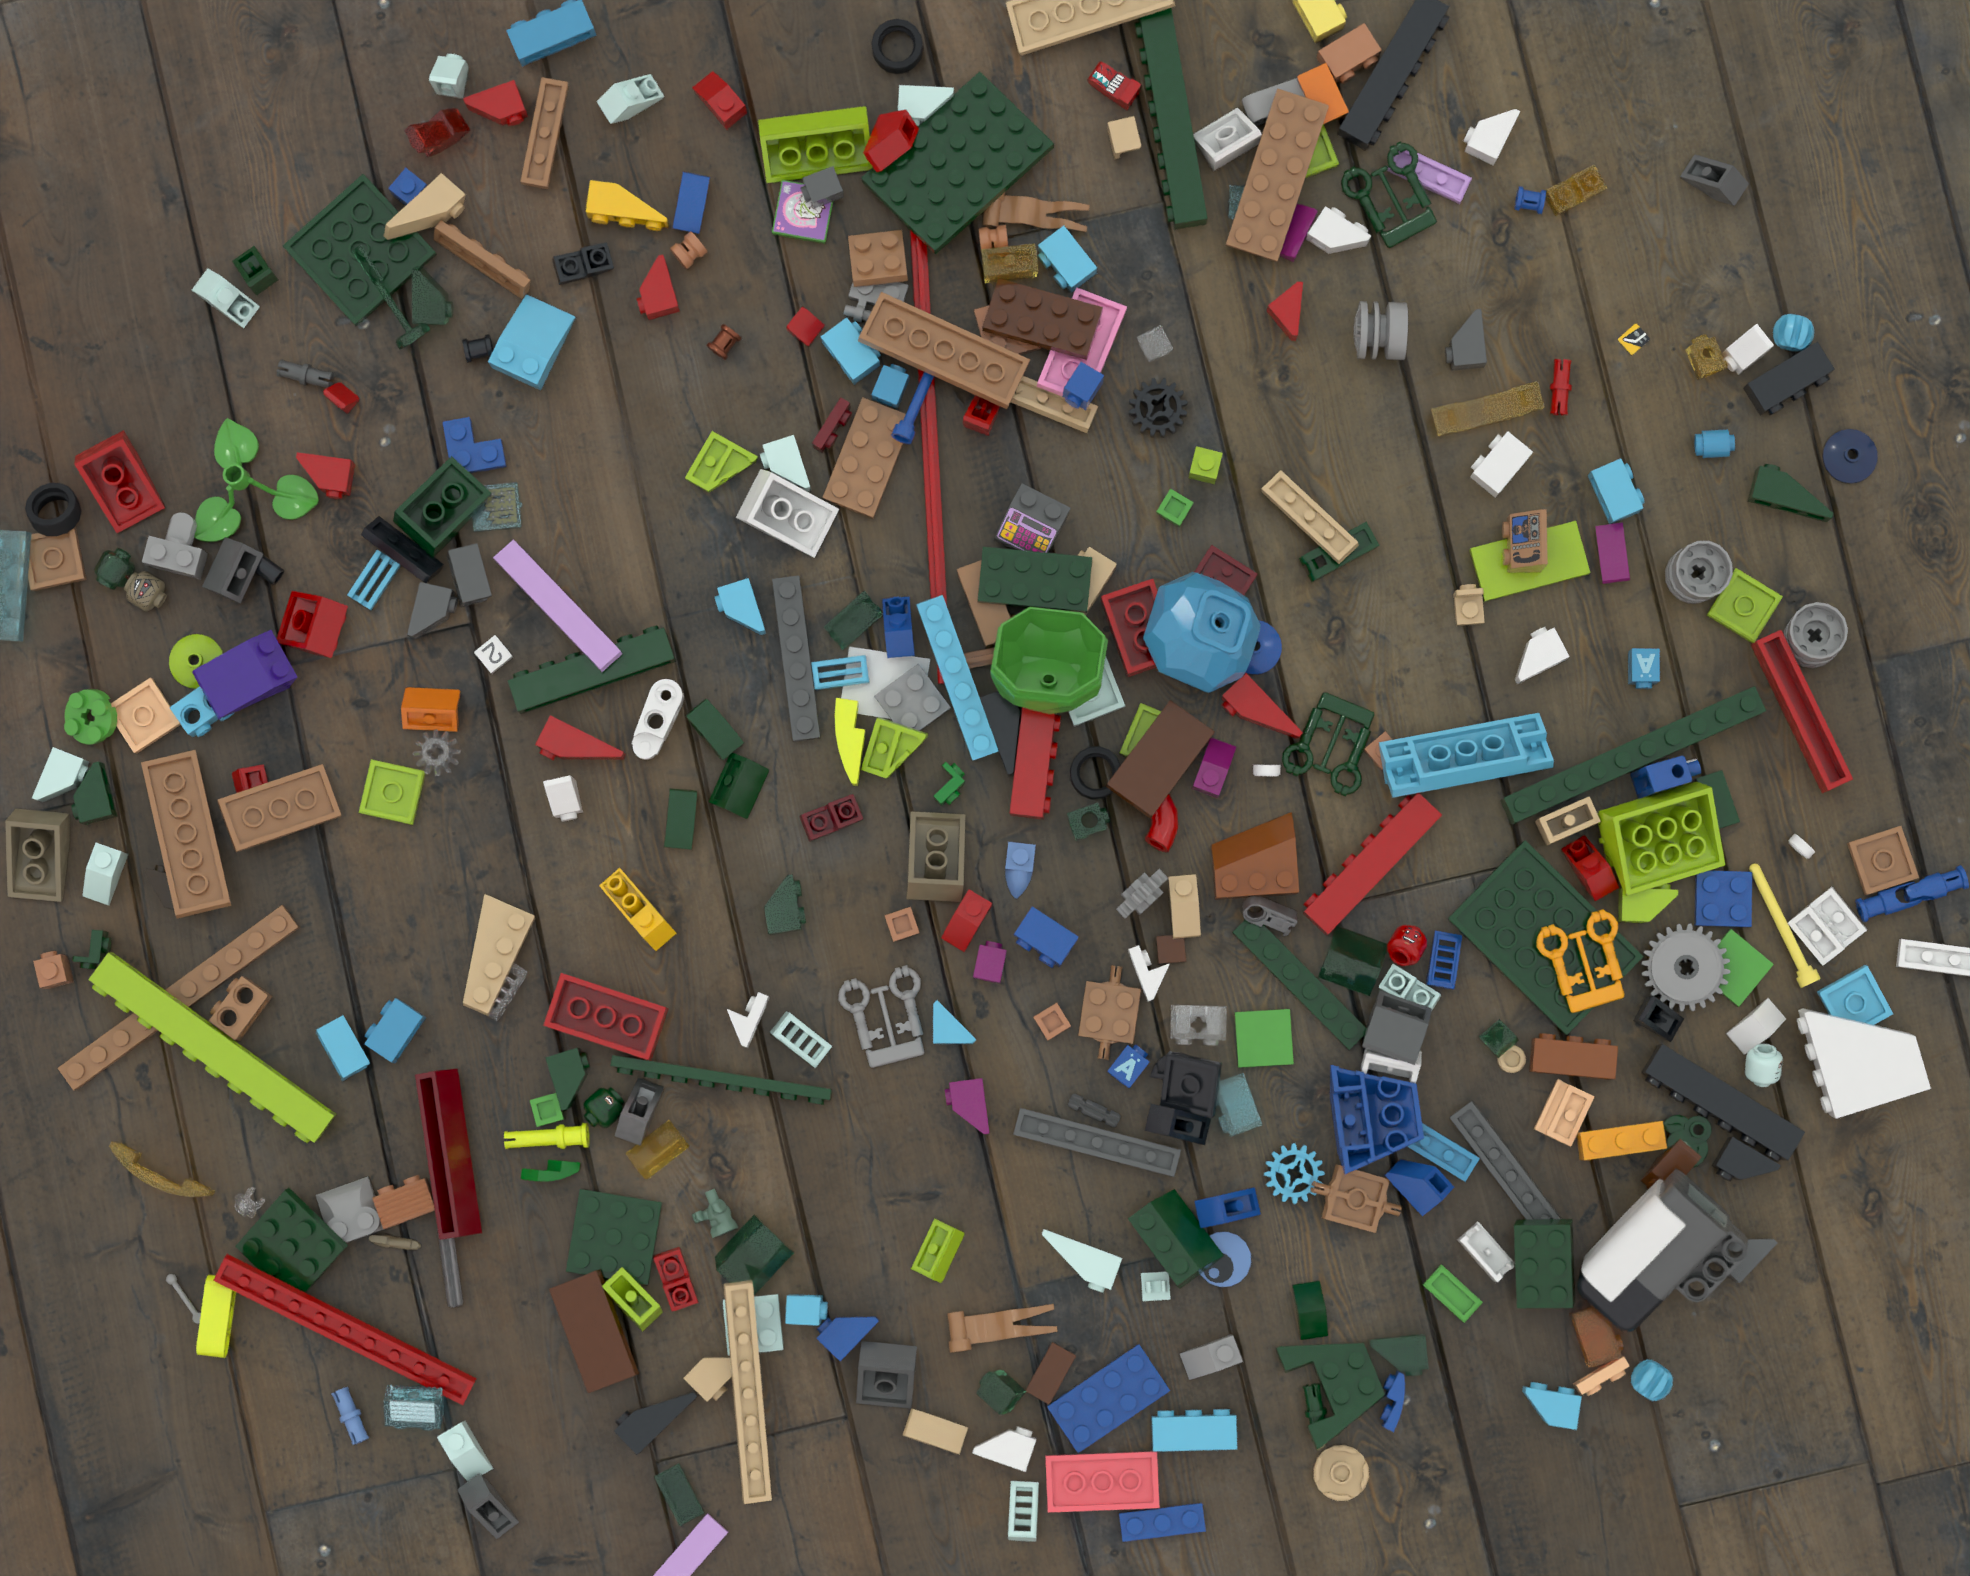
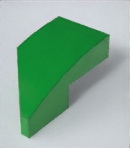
M548 1159L547 1170L522 1168L521 1179L531 1181L563 1179L577 1173L580 1169V1162Z

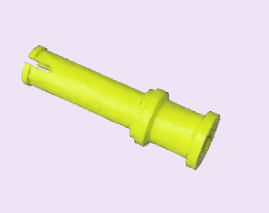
M588 1123L572 1127H565L564 1124H559V1126H556V1129L504 1132V1139H516L515 1141H505V1149L557 1145L560 1149H565L566 1146L583 1145L584 1148H588L590 1143Z

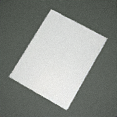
M849 647L848 657L866 655L870 682L843 687L841 699L858 701L857 714L890 719L874 696L917 664L921 666L928 676L930 659L914 656L887 658V652ZM861 662L847 664L846 669L861 667ZM862 673L845 675L844 680L861 678L863 676Z

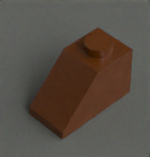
M1679 1139L1656 1158L1640 1181L1649 1190L1657 1180L1664 1181L1675 1169L1687 1175L1701 1159V1156Z

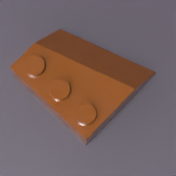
M1292 812L1211 845L1215 900L1248 898L1250 896L1296 895L1299 893L1296 838Z

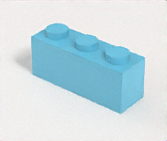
M1213 1409V1414L1202 1415V1410H1185V1415H1174V1410L1157 1411V1416H1151L1153 1451L1237 1449L1236 1415L1230 1414V1409Z

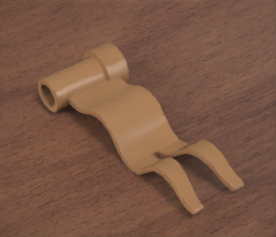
M1004 192L984 211L982 226L996 228L999 226V222L1019 223L1043 229H1059L1065 226L1066 229L1087 232V226L1062 218L1047 217L1046 214L1068 210L1089 211L1090 205L1070 201L1048 202L1026 196H1006Z
M1054 1304L964 1317V1311L948 1313L951 1341L948 1342L950 1353L972 1350L971 1344L1058 1332L1057 1326L1013 1325V1322L1055 1310Z

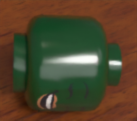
M601 1087L584 1101L583 1106L586 1113L583 1116L592 1127L599 1125L602 1128H608L620 1117L623 1110L622 1105L625 1102L613 1088L609 1087L606 1089Z

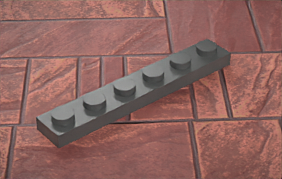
M800 576L772 579L793 742L819 739L821 737Z
M1473 1100L1450 1116V1119L1525 1219H1562Z
M1023 1108L1019 1110L1013 1133L1016 1136L1172 1177L1175 1176L1181 1153L1179 1149Z

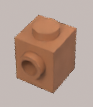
M51 951L41 954V959L33 961L40 988L50 989L74 982L67 955Z

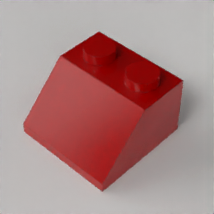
M291 591L278 632V643L314 655L332 658L338 645L337 640L346 619L348 606L322 596Z

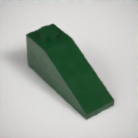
M1764 464V467L1759 466L1755 470L1747 502L1823 522H1828L1832 519L1833 512L1788 473L1780 471V467Z

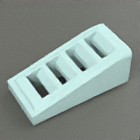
M787 1011L770 1031V1034L814 1068L817 1067L832 1047ZM791 1021L794 1025L783 1036L781 1033ZM800 1028L803 1032L792 1043L790 1040ZM809 1035L812 1039L803 1050L799 1049ZM817 1042L821 1044L812 1057L808 1056V1053Z
M1011 1481L1009 1540L1036 1541L1039 1482ZM1016 1491L1033 1492L1032 1497L1016 1496ZM1016 1503H1032V1508L1016 1507ZM1015 1514L1031 1515V1520L1015 1519ZM1015 1526L1031 1527V1531H1015Z

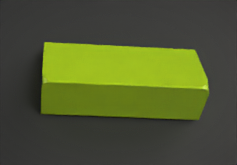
M934 1218L911 1269L942 1283L965 1233Z

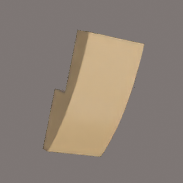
M911 1409L902 1436L954 1454H960L968 1428Z

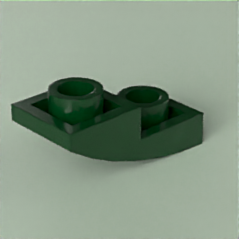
M706 698L685 715L698 734L708 742L722 760L744 743L725 718Z
M669 789L664 847L692 850L697 791Z

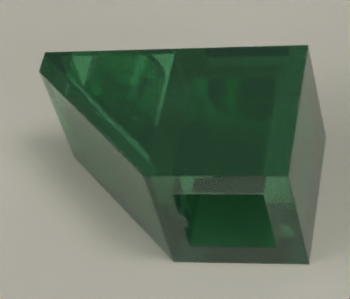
M793 874L785 877L764 906L769 935L801 931L802 924L806 923L804 907L799 908L797 898L802 896L800 880H795Z

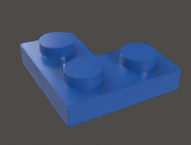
M470 417L443 422L449 458L452 456L469 473L507 467L502 440L496 439L475 443Z

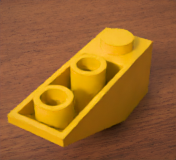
M590 180L586 214L588 218L592 219V222L608 224V221H616L623 227H635V224L646 225V229L661 231L662 227L669 228V222L665 216L617 183Z
M621 868L617 869L599 885L655 951L676 934L675 930Z

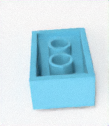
M526 294L501 334L488 363L491 368L541 390L576 317Z

